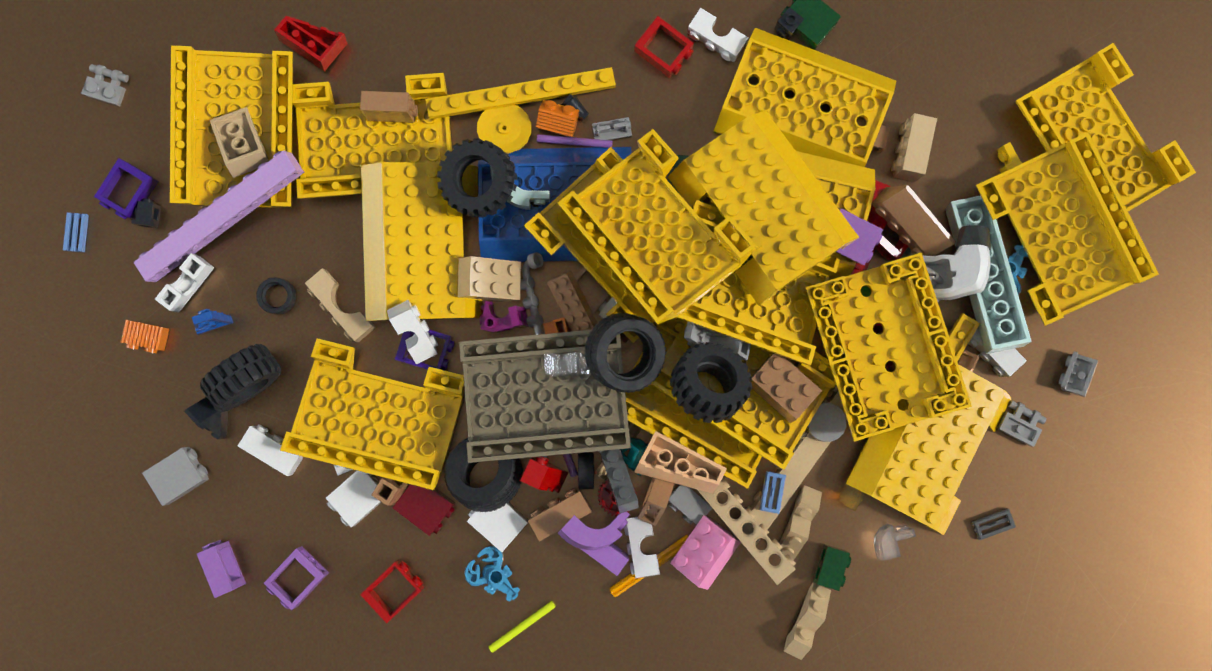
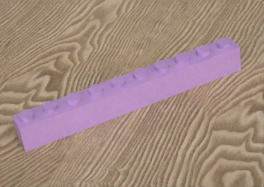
M283 150L274 154L273 159L261 164L253 174L246 175L241 183L231 186L226 194L215 198L210 206L199 210L198 215L194 218L184 221L182 227L171 231L167 238L156 242L151 250L140 254L139 259L134 264L144 280L147 282H157L183 263L191 253L195 254L302 175L304 173L303 169L292 153Z

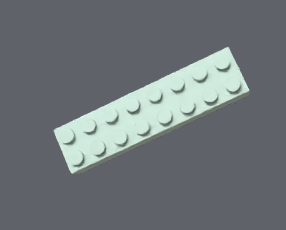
M981 196L951 201L945 210L953 239L956 241L955 246L959 229L963 226H985L990 231L991 250L988 281L984 291L969 295L976 321L980 323L978 329L985 354L1026 346L1032 341L997 220H992Z

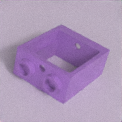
M613 543L598 550H583L616 576H618L629 561L628 554Z
M219 540L202 547V552L197 553L214 598L246 584L229 541L222 543Z
M301 546L292 552L264 584L267 586V591L272 595H276L285 608L293 610L298 607L329 572ZM294 559L315 577L295 600L275 582L277 577Z

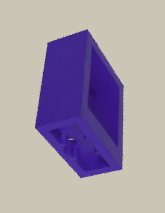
M118 158L94 197L100 200L99 204L109 210L111 207L117 210L115 214L123 219L129 217L135 220V208L138 206V201L148 199L159 181ZM124 171L143 181L126 209L108 199Z
M433 330L427 331L429 335L445 340L438 365L435 367L422 362L416 364L414 360L407 358L409 352L405 340L412 337L415 333L412 331L403 332L395 360L427 370L428 367H433L446 371L449 363L447 356L449 352H452L455 341H452V336Z

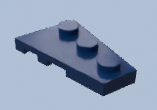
M210 309L201 310L198 312V315L192 317L197 335L233 323L230 315H226L223 312L210 311Z

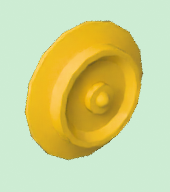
M517 105L489 109L481 114L477 122V134L479 139L492 142L504 152L510 154L520 150L528 142L531 135V121L528 114Z

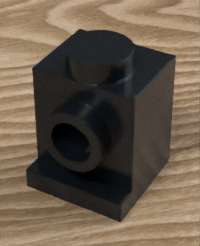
M151 199L138 201V206L135 208L136 220H132L131 223L139 227L158 229L161 206L155 204V201Z

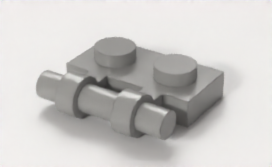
M91 64L89 71L94 72L96 75L95 78L87 76L81 94L120 107L126 91L125 88L120 86L121 81L128 82L129 76L119 70H109L106 66ZM105 76L112 79L111 83L104 81Z
M1011 400L1008 407L1012 408L1014 412L1013 414L1005 412L997 429L1034 447L1042 432V429L1036 427L1037 422L1044 424L1047 418L1036 410L1032 411L1026 408L1025 404L1021 402L1016 403ZM1022 414L1029 417L1028 422L1020 418Z

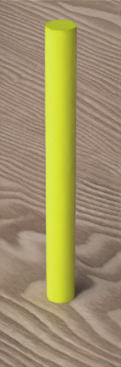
M550 601L489 645L490 651L492 653L553 610L556 607L554 602Z

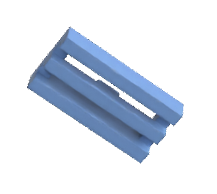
M67 213L63 243L64 251L85 252L89 215ZM79 218H81L80 236H79V229H78V227H79ZM79 236V246H78V248H76V247H77V237Z
M765 472L760 511L780 514L786 475ZM770 476H772L768 507H765ZM777 478H780L775 509H773L772 505Z

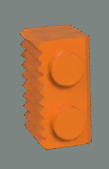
M543 100L539 107L536 128L573 137L577 126L579 110L569 105H557L554 101Z
M125 320L120 342L126 343L127 348L138 350L140 346L145 347L146 352L157 353L158 350H165L170 330L169 328Z

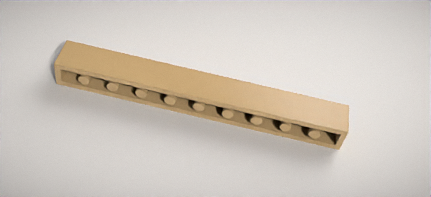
M835 385L832 389L834 393L822 403H832L838 406L845 414L837 386ZM808 429L804 431L792 451L794 455L785 470L776 466V473L786 475L780 512L830 444V442L815 439ZM770 476L765 507H768L772 476ZM777 478L772 505L773 509H775L780 478ZM758 491L753 498L755 502L746 509L749 508L755 514L756 518L754 520L758 525L762 523L768 530L779 514L759 510L762 491ZM746 523L743 526L744 533L747 535L752 534L754 526L751 523Z

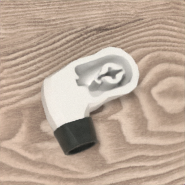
M979 225L961 227L956 244L957 251L954 255H922L937 299L952 300L984 291L990 271L991 244L989 228Z

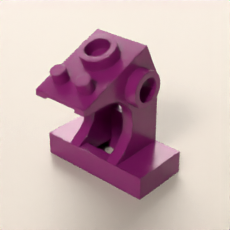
M485 301V305L481 306V310H484L479 321L482 330L499 333L528 327V316L525 307H508L509 313L505 317L499 318L494 311L493 302Z

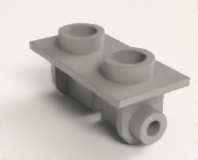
M629 117L592 124L594 139L612 140L632 136Z

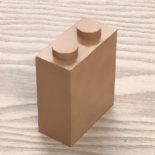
M361 91L360 110L368 121L414 123V117L418 115V106L415 105L414 99L411 98L409 93Z

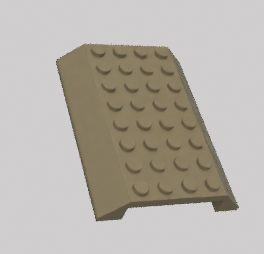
M592 330L459 342L460 360L463 363L469 440L467 442L468 463L631 448L625 393L610 389L597 381L589 371L585 361V345L588 340L587 337ZM620 334L610 342L607 349V361L610 368L616 374L623 373Z

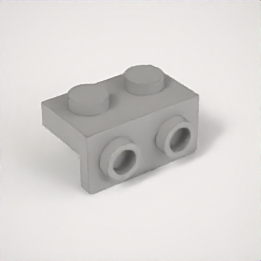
M1075 351L1072 356L1068 355L1065 364L1068 369L1066 374H1061L1059 380L1061 390L1086 397L1098 360L1079 355Z

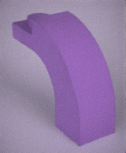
M628 512L619 513L603 529L589 528L574 515L558 534L567 543L583 550L602 549L611 545L623 535L620 531L628 523L626 519L630 514Z

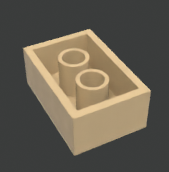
M914 113L909 119L907 118L904 124H901L899 130L901 139L895 148L897 158L893 161L891 171H893L892 178L916 182L926 174L937 118Z
M473 256L459 258L458 297L506 302L520 300L521 262Z

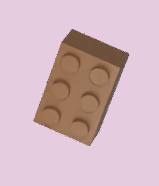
M775 353L769 356L754 373L750 381L752 389L790 423L797 420L822 391L784 356Z
M573 488L565 493V498L560 500L557 497L547 504V508L539 507L532 511L528 522L540 542L561 530L574 515L581 519L590 514L592 508L583 491Z

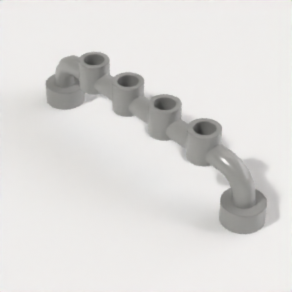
M538 252L528 255L522 268L523 279H520V289L526 290L527 297L523 299V306L526 309L530 308L531 316L527 317V324L529 327H534L535 335L545 334L541 326L543 318L538 313L537 308L539 300L533 290L535 282L530 276V267L536 269L543 265V258Z

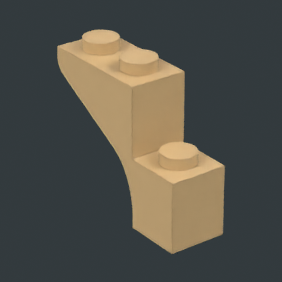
M804 485L797 495L792 515L779 542L783 547L780 551L784 556L789 554L794 560L809 539L811 521L819 511L822 492Z
M815 582L811 584L799 617L793 629L787 635L784 652L802 660L810 651L814 634L826 619L831 590Z

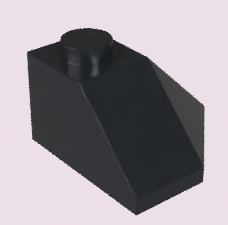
M207 397L184 411L201 429L205 428L208 431L211 430V435L214 438L225 439L227 437L228 411L220 412L215 410Z

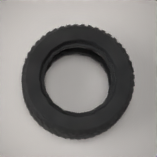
M617 313L607 316L592 328V332L590 331V335L587 337L588 340L586 341V350L584 352L587 367L597 381L610 389L623 393L640 391V389L642 390L644 387L651 385L652 381L656 380L659 376L658 374L661 373V369H663L666 347H664L665 342L662 334L659 333L660 331L653 323L633 314ZM625 331H634L643 345L641 360L633 370L627 373L616 374L610 368L607 361V349L610 342L618 334Z

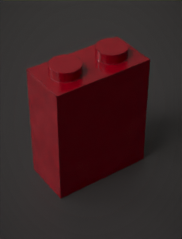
M410 484L393 506V509L428 536H431L433 533L437 534L443 527L441 523L445 517L449 518L455 511L453 508L455 502L437 488L430 490Z

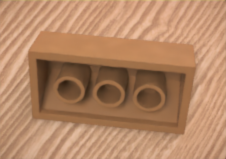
M908 185L886 187L872 202L876 213L887 221L888 227L900 236V241L911 249L913 255L922 253L924 256H935L956 242Z

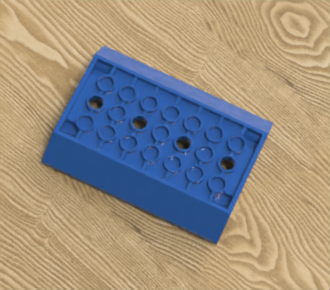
M612 147L623 160L632 153L631 147ZM609 148L520 149L508 154L510 160L515 165L514 172L517 173V180H514V184L523 190L549 191L550 202H546L545 205H540L539 207H534L531 204V210L515 207L506 201V207L503 210L498 209L497 214L479 217L481 257L525 262L528 255L538 252L541 254L543 262L578 261L564 245L554 254L550 255L524 225L538 212L540 213ZM478 160V196H481L488 191L493 180L490 164L486 161Z

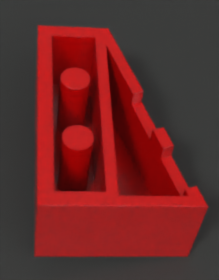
M285 16L274 29L280 42L324 72L347 45L344 33H336L322 26L321 28L313 26L309 22Z
M544 456L532 457L520 481L539 490L547 491L549 488V491L559 493L569 472L548 463L549 459Z

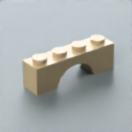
M322 268L305 283L308 286V293L313 298L317 297L320 300V307L326 313L329 311L332 314V321L338 327L342 326L344 328V335L350 341L360 342L376 328L371 321H366L364 313L348 314L338 307L336 291L339 284L327 270Z

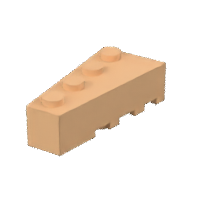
M655 431L636 467L635 473L713 494L727 468Z

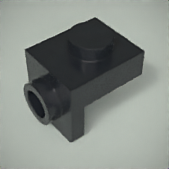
M788 8L777 21L774 29L780 37L789 40L794 35L797 27L803 22V17L792 8Z

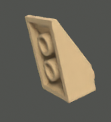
M247 107L210 120L223 160L233 178L256 170L261 164L269 162Z

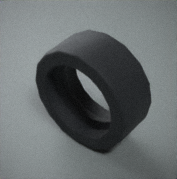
M277 277L268 278L258 287L256 293L257 302L266 312L276 315L284 314L294 306L296 291L293 285L284 279ZM273 285L283 286L287 291V300L280 307H272L266 301V292Z
M578 453L579 490L594 489V453Z

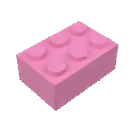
M703 515L670 564L697 587L708 590L741 541L715 520Z

